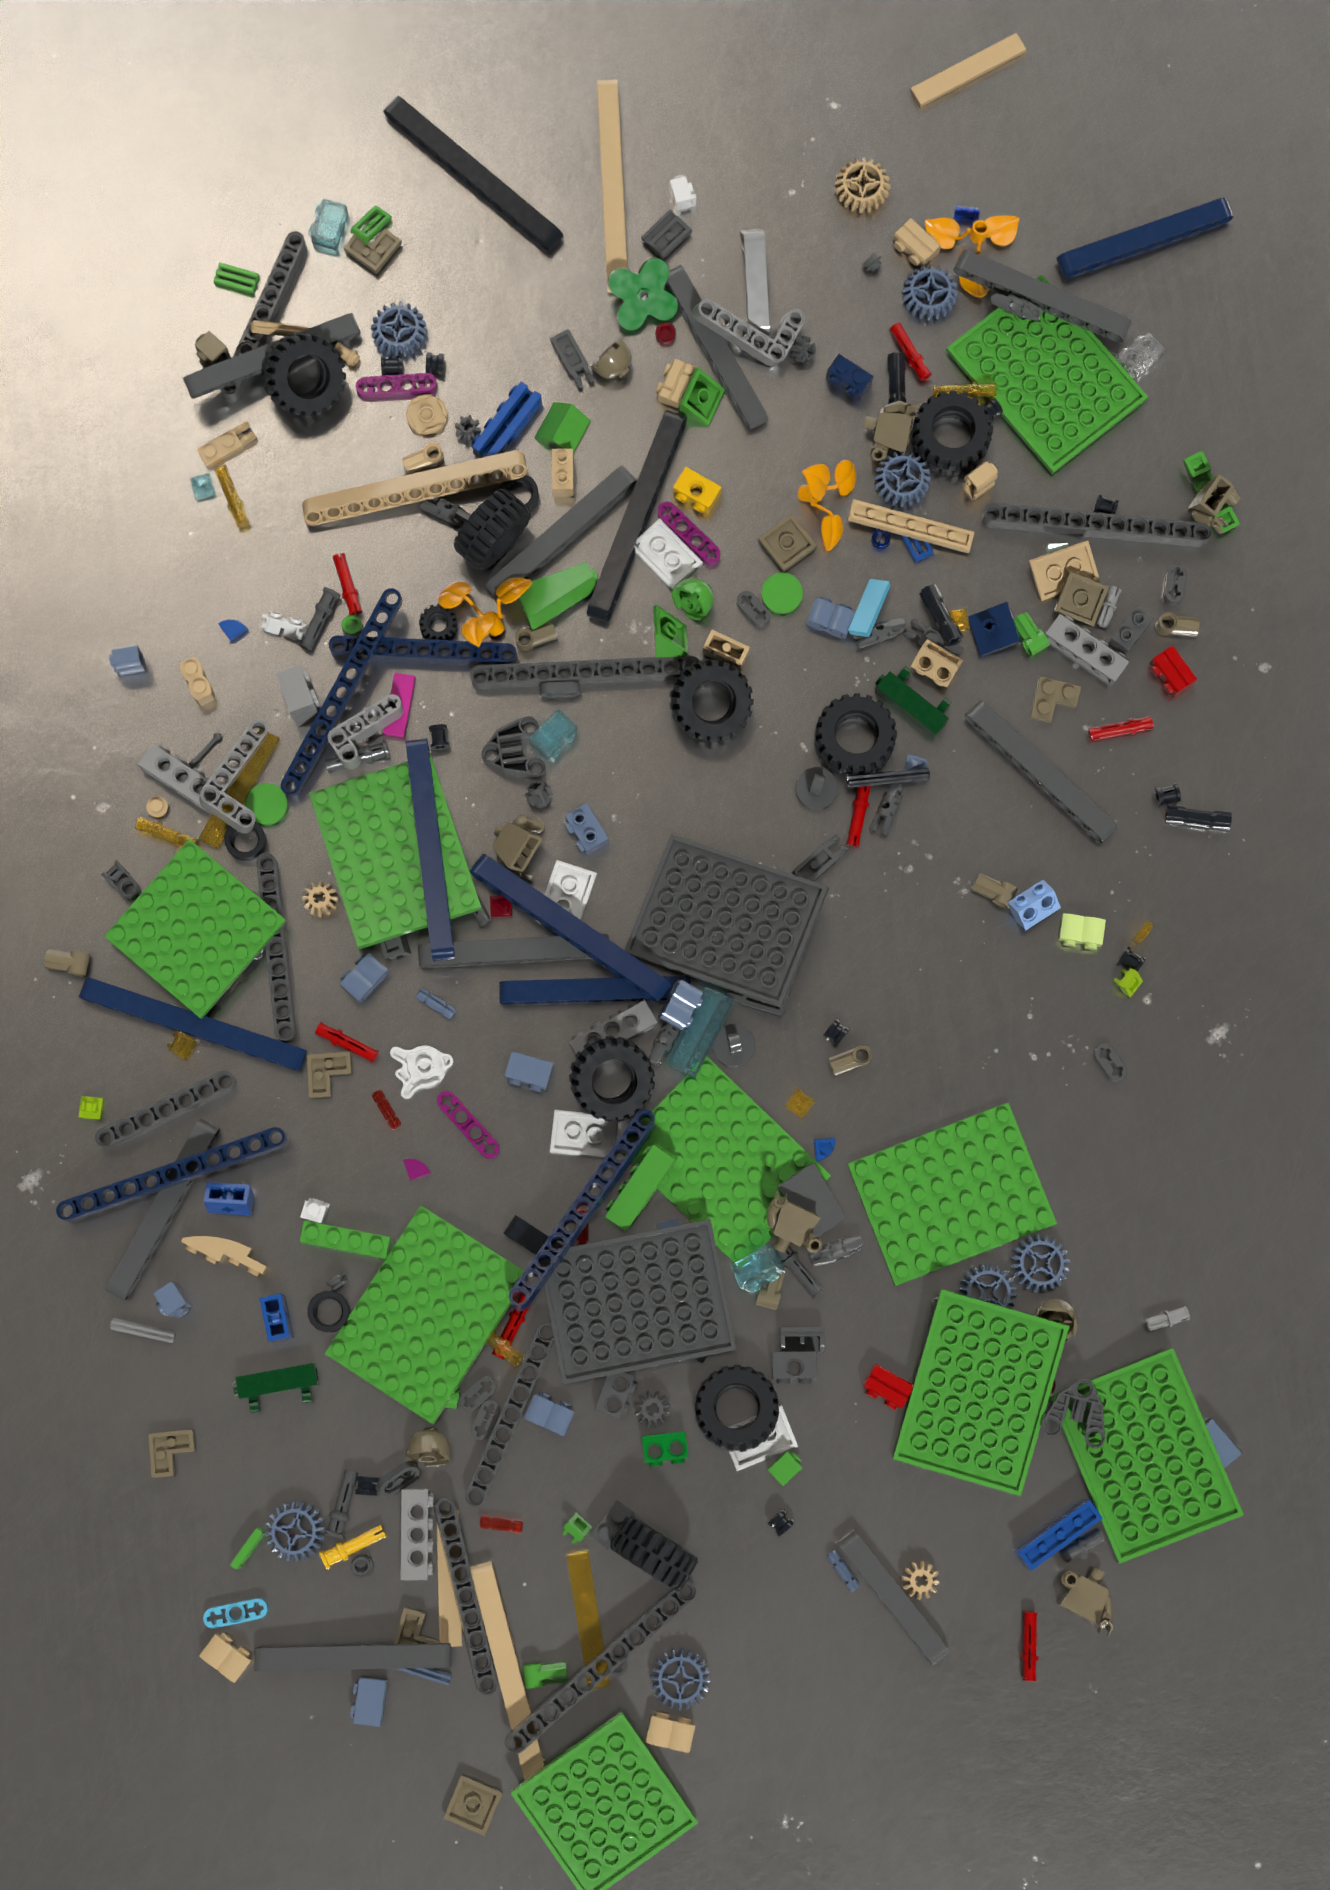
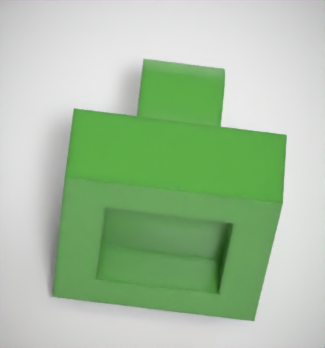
M575 1513L563 1527L565 1528L563 1535L565 1536L569 1532L574 1537L571 1541L574 1544L577 1541L580 1542L592 1529V1526L579 1514Z

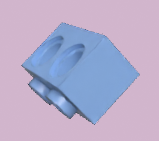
M1044 880L1008 902L1015 921L1025 930L1061 908L1054 889Z

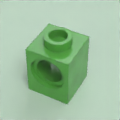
M786 1451L767 1470L784 1486L802 1469L799 1465L802 1461L794 1452L789 1454Z

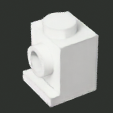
M679 175L670 180V192L676 211L696 206V195L694 194L692 184L687 182L686 176Z
M309 1198L308 1201L305 1200L300 1218L324 1224L330 1204Z

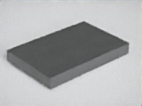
M814 1163L809 1164L776 1186L782 1197L786 1193L788 1201L814 1212L820 1217L819 1222L811 1231L817 1237L847 1218Z

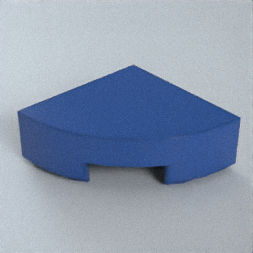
M233 619L223 620L218 623L230 641H233L248 630L242 622Z
M836 1137L814 1140L817 1162L824 1160L832 1153Z

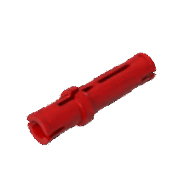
M900 322L894 324L889 330L907 357L908 365L913 367L920 381L928 379L932 373L924 363L923 355L918 353Z
M340 553L341 557H339L338 554L332 556L338 573L343 590L342 597L346 600L349 615H355L354 612H356V615H359L363 611L358 600V589H355L346 555L345 553Z
M1151 716L1134 720L1130 718L1120 723L1088 728L1090 741L1124 734L1135 735L1136 732L1154 729V724Z
M871 786L858 787L856 799L852 803L854 809L846 845L860 846L866 808H869L870 804L868 803Z
M323 1022L319 1023L315 1031L316 1035L331 1041L332 1045H339L372 1063L379 1050H375L344 1034L342 1030H336Z
M520 1294L517 1303H522L525 1300V1296ZM529 1307L523 1311L515 1309L513 1312L510 1311V1318L491 1354L503 1360L505 1359L504 1357L521 1323H524L526 1320L524 1317Z
M1023 1612L1022 1681H1036V1661H1039V1656H1037L1038 1612ZM1030 1624H1031V1644H1029V1625H1030ZM1029 1648L1031 1649V1668L1028 1667Z

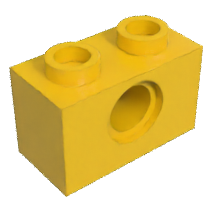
M687 467L684 468L673 486V494L677 500L683 503L688 502L693 505L692 507L700 513L706 512L707 514L710 513L722 490V487ZM699 489L702 493L700 495H693L691 490Z

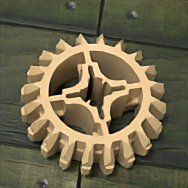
M865 157L862 158V162L855 158L854 164L848 161L846 167L842 166L840 168L841 173L836 175L835 187L837 189L835 193L840 195L838 200L839 202L845 201V208L852 206V212L855 211V208L859 209L860 214L863 212V209H866L868 213L871 212V207L877 210L879 204H884V198L888 197V190H890L888 182L890 178L886 176V169L880 170V163L873 165V159L869 163L866 162ZM859 173H860V175H859L858 177H855V178H852V177H851V176H853V175H855V174H859ZM862 179H863V184L865 185V186H864V189H863V192H862V187L860 186ZM876 192L874 195L865 198L867 194Z

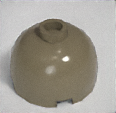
M620 338L617 343L614 342L598 356L599 360L596 363L593 362L590 366L597 374L606 379H613L616 376L622 378L629 371L628 365L632 358L631 351Z
M1050 1299L1039 1306L1035 1316L1069 1325L1065 1342H1067L1068 1338L1076 1335L1078 1318L1077 1312L1071 1304L1061 1299Z
M424 1428L423 1431L417 1432L409 1440L406 1452V1459L408 1461L414 1462L416 1465H418V1461L426 1462L424 1466L427 1467L446 1465L447 1460L450 1462V1443L446 1436L437 1432L436 1428Z

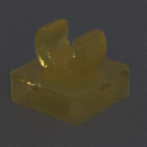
M967 609L949 611L960 631H969Z
M179 1031L178 1034H173L175 1039L172 1044L168 1043L167 1047L170 1052L187 1061L197 1042Z
M797 1089L785 1107L803 1119L815 1100Z

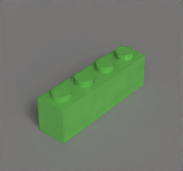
M657 1143L652 1147L648 1145L642 1154L644 1159L641 1164H635L630 1172L632 1177L628 1183L624 1181L617 1192L620 1193L616 1200L612 1199L606 1207L608 1212L605 1217L625 1231L630 1230L678 1159Z
M304 1220L299 1242L387 1260L392 1238Z

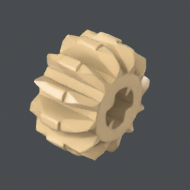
M322 881L318 882V887L313 882L310 883L312 890L304 889V892L309 896L302 897V901L307 902L304 905L305 910L310 909L309 913L312 916L317 912L319 918L323 916V911L329 916L331 913L328 909L336 910L337 908L332 902L339 901V898L334 896L337 893L336 889L330 890V883L323 887ZM323 895L325 901L317 902L316 897H322Z
M920 1561L919 1569L915 1562L911 1563L913 1571L905 1568L904 1571L910 1575L909 1577L902 1576L901 1578L903 1581H909L908 1584L903 1586V1589L906 1590L912 1587L908 1595L912 1597L917 1591L916 1597L918 1600H921L922 1592L927 1599L930 1598L929 1589L934 1593L937 1592L932 1587V1584H940L939 1580L932 1579L938 1575V1572L929 1573L933 1568L931 1564L924 1570V1561ZM924 1575L926 1583L917 1586L916 1582L918 1581L915 1578Z

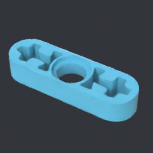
M262 1598L227 1604L208 1609L204 1613L203 1621L209 1628L252 1621L266 1616L269 1607L268 1603ZM255 1602H258L259 1606L263 1605L264 1610L260 1611V1615H257V1612L254 1611L248 1613L250 1618H246L247 1611L244 1604H248L247 1609L255 1607ZM233 1607H239L242 1610V1616L238 1620H234L230 1616V1610ZM222 1609H226L225 1616L228 1622H224L225 1618L216 1620V1624L213 1621H209L208 1617L212 1615V1611L215 1612V1615H220L224 1613Z

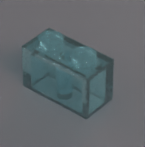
M322 199L321 205L318 204L315 210V222L311 223L308 234L311 237L312 244L333 250L337 249L348 216L347 205Z
M558 709L529 738V743L547 760L551 757L555 758L561 753V747L566 742H572L577 736V726Z
M768 1245L761 1247L731 1265L739 1288L748 1292L758 1291L762 1285L777 1280L779 1275L786 1272L778 1251Z

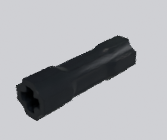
M888 354V404L896 401L906 402L905 354Z
M932 584L924 587L921 590L920 596L925 606L930 610L945 645L950 647L961 642L963 635L943 602V596L937 585Z
M1167 805L1165 812V824L1192 825L1229 832L1232 822L1231 812H1210L1187 809L1183 806Z

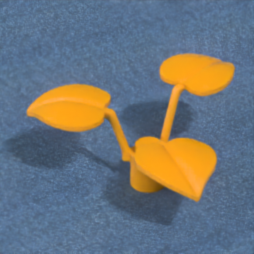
M1000 215L990 217L985 221L978 220L973 223L972 229L967 228V231L960 235L961 229L959 224L951 218L926 219L925 230L941 245V249H951L955 244V240L960 241L970 234L971 241L977 244L976 254L979 255L981 244L986 238L990 237L992 243L998 246L1011 244L1017 234L1019 217ZM961 276L959 277L961 287L975 297L981 298L991 290Z
M842 460L837 464L834 472L835 485L827 486L830 481V471L824 464H815L802 471L807 485L799 487V500L811 502L812 507H816L828 515L822 519L821 523L822 539L826 552L831 551L840 541L843 534V522L839 515H833L830 510L817 504V502L822 500L826 490L838 488L841 496H846L852 492L856 483V470L853 462L849 460Z
M518 577L502 582L496 589V595L498 596L496 599L497 613L488 611L483 614L472 600L466 596L471 591V587L463 581L454 582L445 587L438 596V602L441 607L446 609L458 606L463 599L471 605L479 616L478 618L468 619L463 624L461 632L468 642L479 647L488 634L498 636L505 629L501 621L503 617L501 602L503 604L514 602L533 582L529 579Z

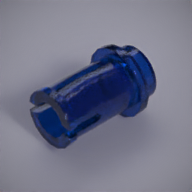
M955 206L954 219L971 220L974 223V221L979 220L980 209H977L976 206L974 208Z

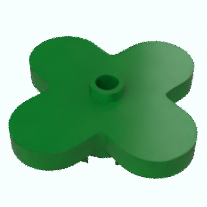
M656 257L647 259L636 273L621 267L614 269L609 274L607 283L610 291L622 299L617 309L616 317L618 323L624 329H638L642 326L648 315L659 320H668L676 314L678 309L676 298L670 292L663 289L669 278V268L662 259ZM642 292H647L644 297H640Z

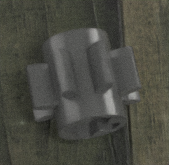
M796 337L790 348L791 355L796 357L798 362L810 361L816 353L815 342H811V337Z
M471 415L466 418L460 416V424L455 423V428L459 430L456 432L457 437L462 436L464 442H467V439L474 440L476 433L481 434L480 428L477 427L479 420L474 421Z
M535 781L528 786L529 792L525 794V797L531 806L535 805L540 808L550 802L549 796L553 795L546 782Z

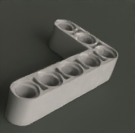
M762 229L740 230L741 249L744 251L747 323L765 335H770L765 233Z
M710 299L702 300L693 308V316L698 322L768 366H775L785 359L805 321V315L800 309H792L783 315L770 338ZM701 306L707 309L708 315L702 313ZM790 316L795 318L796 324L790 321ZM719 317L724 319L725 326L719 323ZM736 329L742 331L743 337L737 335ZM781 333L786 336V342L781 339ZM754 340L760 343V348L754 345ZM771 351L777 354V359L771 356Z
M254 719L200 792L199 802L201 806L241 833H249L253 830L256 820L255 814L226 793L266 740L268 724L263 719ZM261 728L264 732L256 734L253 732V729ZM248 744L252 749L245 751L241 748V745ZM235 760L239 763V766L231 767L229 762ZM218 777H224L227 779L228 782L225 784H220L217 782L216 779ZM213 794L215 799L208 801L204 798V795ZM230 806L233 811L226 813L222 810V807ZM248 818L251 823L244 825L240 822V819Z

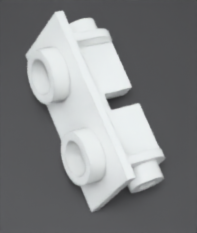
M275 611L262 615L263 618L267 619L263 620L261 628L264 631L280 635L281 628H283V637L295 641L298 639L302 640L304 632L301 629L306 628L307 625L303 624L301 619L290 617V619L283 618L281 613Z

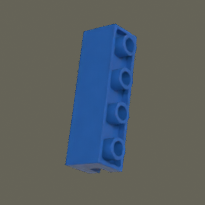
M522 381L518 386L515 385L510 390L508 395L510 397L507 401L501 402L498 406L495 417L493 419L490 418L486 422L485 430L482 434H478L472 441L473 453L480 458L504 453L542 403L541 394L528 390V386Z
M1084 1500L1015 1552L1026 1568L1032 1571L1103 1518L1090 1500Z

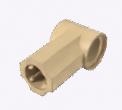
M432 442L428 443L424 449L401 459L408 475L431 466H440L444 461V454L440 445ZM436 451L439 453L435 458L429 457L431 452Z

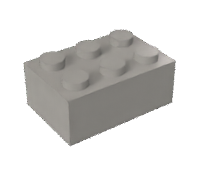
M299 664L275 673L296 726L300 727L314 722L321 706L307 670H302Z

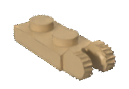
M245 421L237 425L234 429L228 430L196 449L207 468L240 451L245 445L257 438L254 432L243 436L240 440L237 437L249 429L250 425L248 422Z

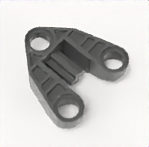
M526 716L497 729L482 750L483 761L505 775L532 779L542 778L546 773V765L538 757L523 756L503 760V758L523 755L522 743L500 746V744L518 742L535 737L539 732L537 720ZM526 723H533L536 729L532 733H527L524 731V725ZM488 750L497 752L495 760L486 759L485 754ZM535 763H539L543 767L542 772L539 774H534L530 770L531 766Z
M1080 1379L1058 1395L1044 1418L1041 1428L1045 1435L1052 1437L1061 1431L1071 1397L1075 1399L1070 1420L1083 1423L1087 1403L1090 1402L1092 1404L1087 1421L1085 1442L1091 1448H1099L1105 1441L1104 1405L1093 1383L1088 1379ZM1082 1382L1090 1386V1392L1087 1395H1081L1077 1390L1078 1385ZM1048 1420L1056 1421L1058 1424L1057 1431L1053 1433L1048 1432L1045 1428L1046 1422ZM1091 1432H1098L1101 1435V1442L1099 1444H1092L1089 1441L1088 1437Z

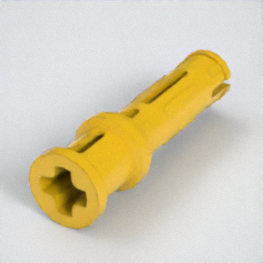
M381 1524L345 1543L337 1542L336 1546L324 1552L322 1550L319 1551L326 1569H330L331 1565L341 1560L346 1561L349 1558L348 1555L386 1538L385 1532L375 1535V1533L383 1530Z

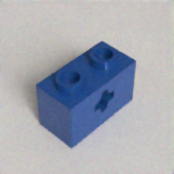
M207 1182L204 1204L208 1213L251 1216L254 1194L250 1185Z
M279 1293L259 1298L268 1342L293 1338L284 1294Z

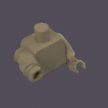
M896 401L881 408L878 418L866 416L864 428L875 430V444L871 450V456L875 460H884L889 448L899 452L903 450L904 453L906 452L913 418L920 416L914 410L920 408L919 404L911 405L903 401Z
M1218 474L1200 489L1188 507L1192 518L1206 526L1212 525L1218 534H1222L1223 531L1220 527L1228 525L1222 517H1214L1218 514L1224 503L1233 507L1240 500V496L1234 490L1235 486L1222 475Z
M520 815L514 820L513 824L507 822L504 826L499 825L494 830V835L497 839L493 844V849L497 853L498 863L522 880L524 877L529 881L533 880L532 875L528 873L522 875L520 872L523 873L543 839L535 833H541L544 830V823L537 817L526 818L525 815Z
M775 1191L774 1199L766 1210L767 1224L770 1232L778 1236L773 1248L785 1253L791 1242L797 1246L803 1245L811 1253L818 1252L821 1249L822 1240L811 1231L819 1222L820 1217L816 1213L788 1201L786 1193L784 1197H779V1192Z
M1093 1567L1088 1578H1085L1079 1574L1077 1575L1072 1570L1066 1571L1062 1575L1061 1581L1067 1590L1057 1604L1098 1624L1097 1632L1099 1634L1102 1628H1105L1108 1631L1107 1636H1109L1113 1631L1111 1623L1113 1614L1112 1600L1108 1593L1109 1589L1099 1585L1105 1572Z

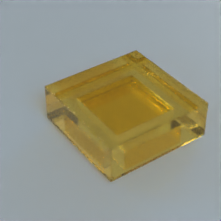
M1147 921L1131 941L1139 945L1152 930L1153 924Z

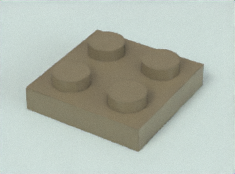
M792 513L758 538V541L783 572L817 548L815 542Z
M1069 572L1054 612L1094 626L1109 586Z
M461 1775L444 1819L485 1836L503 1792Z

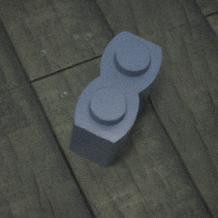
M815 597L806 625L845 639L855 611L851 610L852 608L846 604L835 605L827 597Z
M138 645L112 649V654H109L110 665L120 676L146 672L144 655Z
M370 953L366 956L364 954L361 955L355 962L357 966L352 971L347 970L340 978L342 980L340 983L341 987L359 1003L389 973V970Z
M678 979L661 1008L658 1018L679 1030H683L685 1027L688 1028L693 1021L691 1015L694 1009H698L703 1002V992Z
M542 1392L539 1395L534 1394L523 1419L564 1436L574 1414V1411L571 1410L572 1406L562 1401L559 1404L551 1402L552 1397Z

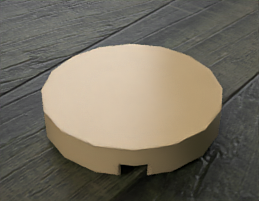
M429 394L419 395L409 403L406 410L407 423L411 430L418 435H435L446 425L448 417L446 406L438 397L436 398Z

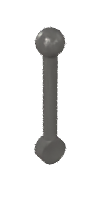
M215 733L213 739L190 761L189 766L193 768L216 741L221 740L222 735Z

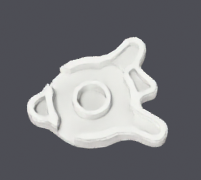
M427 1045L418 1046L411 1050L393 1047L390 1051L391 1057L402 1063V1068L396 1070L395 1075L403 1083L401 1096L404 1099L412 1098L421 1089H429L438 1085L454 1062L451 1055L444 1054Z

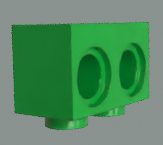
M686 1431L642 1436L644 1462L649 1463L650 1467L663 1466L662 1461L671 1460V1464L685 1463L684 1458H689ZM675 1441L680 1442L683 1446L682 1452L678 1455L672 1454L670 1451V1445ZM657 1444L661 1448V1453L658 1457H651L648 1454L650 1445Z

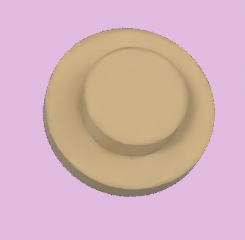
M154 796L148 800L146 809L151 816L162 817L168 810V803L163 797Z

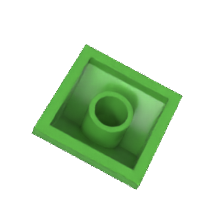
M696 368L680 402L679 414L686 415L689 419L709 426L725 389L700 368Z
M553 402L535 435V439L555 449H573L574 453L591 420L573 404Z
M658 605L653 606L656 658L687 656L689 653L686 624Z

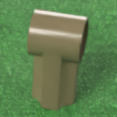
M1166 612L1155 623V631L1161 636L1171 634L1197 637L1200 622L1199 618L1176 616L1173 613ZM1162 621L1169 622L1170 628L1163 626Z
M552 621L546 622L534 630L531 628H521L515 634L516 646L523 652L558 639ZM523 636H527L530 638V641L526 644H523L519 641V639Z
M979 873L972 891L992 899V902L1000 907L1009 909L1008 902L1014 899L1018 888L1008 882H999Z
M48 949L45 953L44 967L67 971V973L86 976L90 955L78 951H71L70 953Z
M860 1045L828 1059L836 1076L869 1064L872 1052L867 1046ZM859 1050H864L868 1054V1059L859 1061L856 1058V1053Z
M768 1264L763 1285L760 1286L755 1305L777 1311L786 1268Z

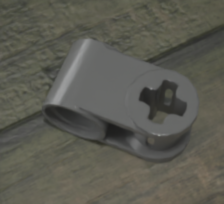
M116 860L114 862L115 865L101 875L125 899L130 901L136 900L141 894V887ZM134 885V890L131 893H125L127 886Z

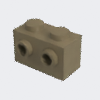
M208 330L196 339L194 344L197 350L196 355L200 359L199 363L204 368L231 358L227 346L211 331Z

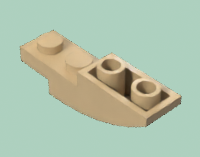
M192 1236L181 1240L182 1243L186 1244L184 1249L194 1254L200 1251L205 1254L204 1259L213 1264H216L217 1261L223 1263L225 1257L228 1256V1262L238 1267L240 1263L248 1267L246 1271L257 1277L259 1273L265 1275L269 1267L250 1258L254 1251L253 1249L228 1239Z

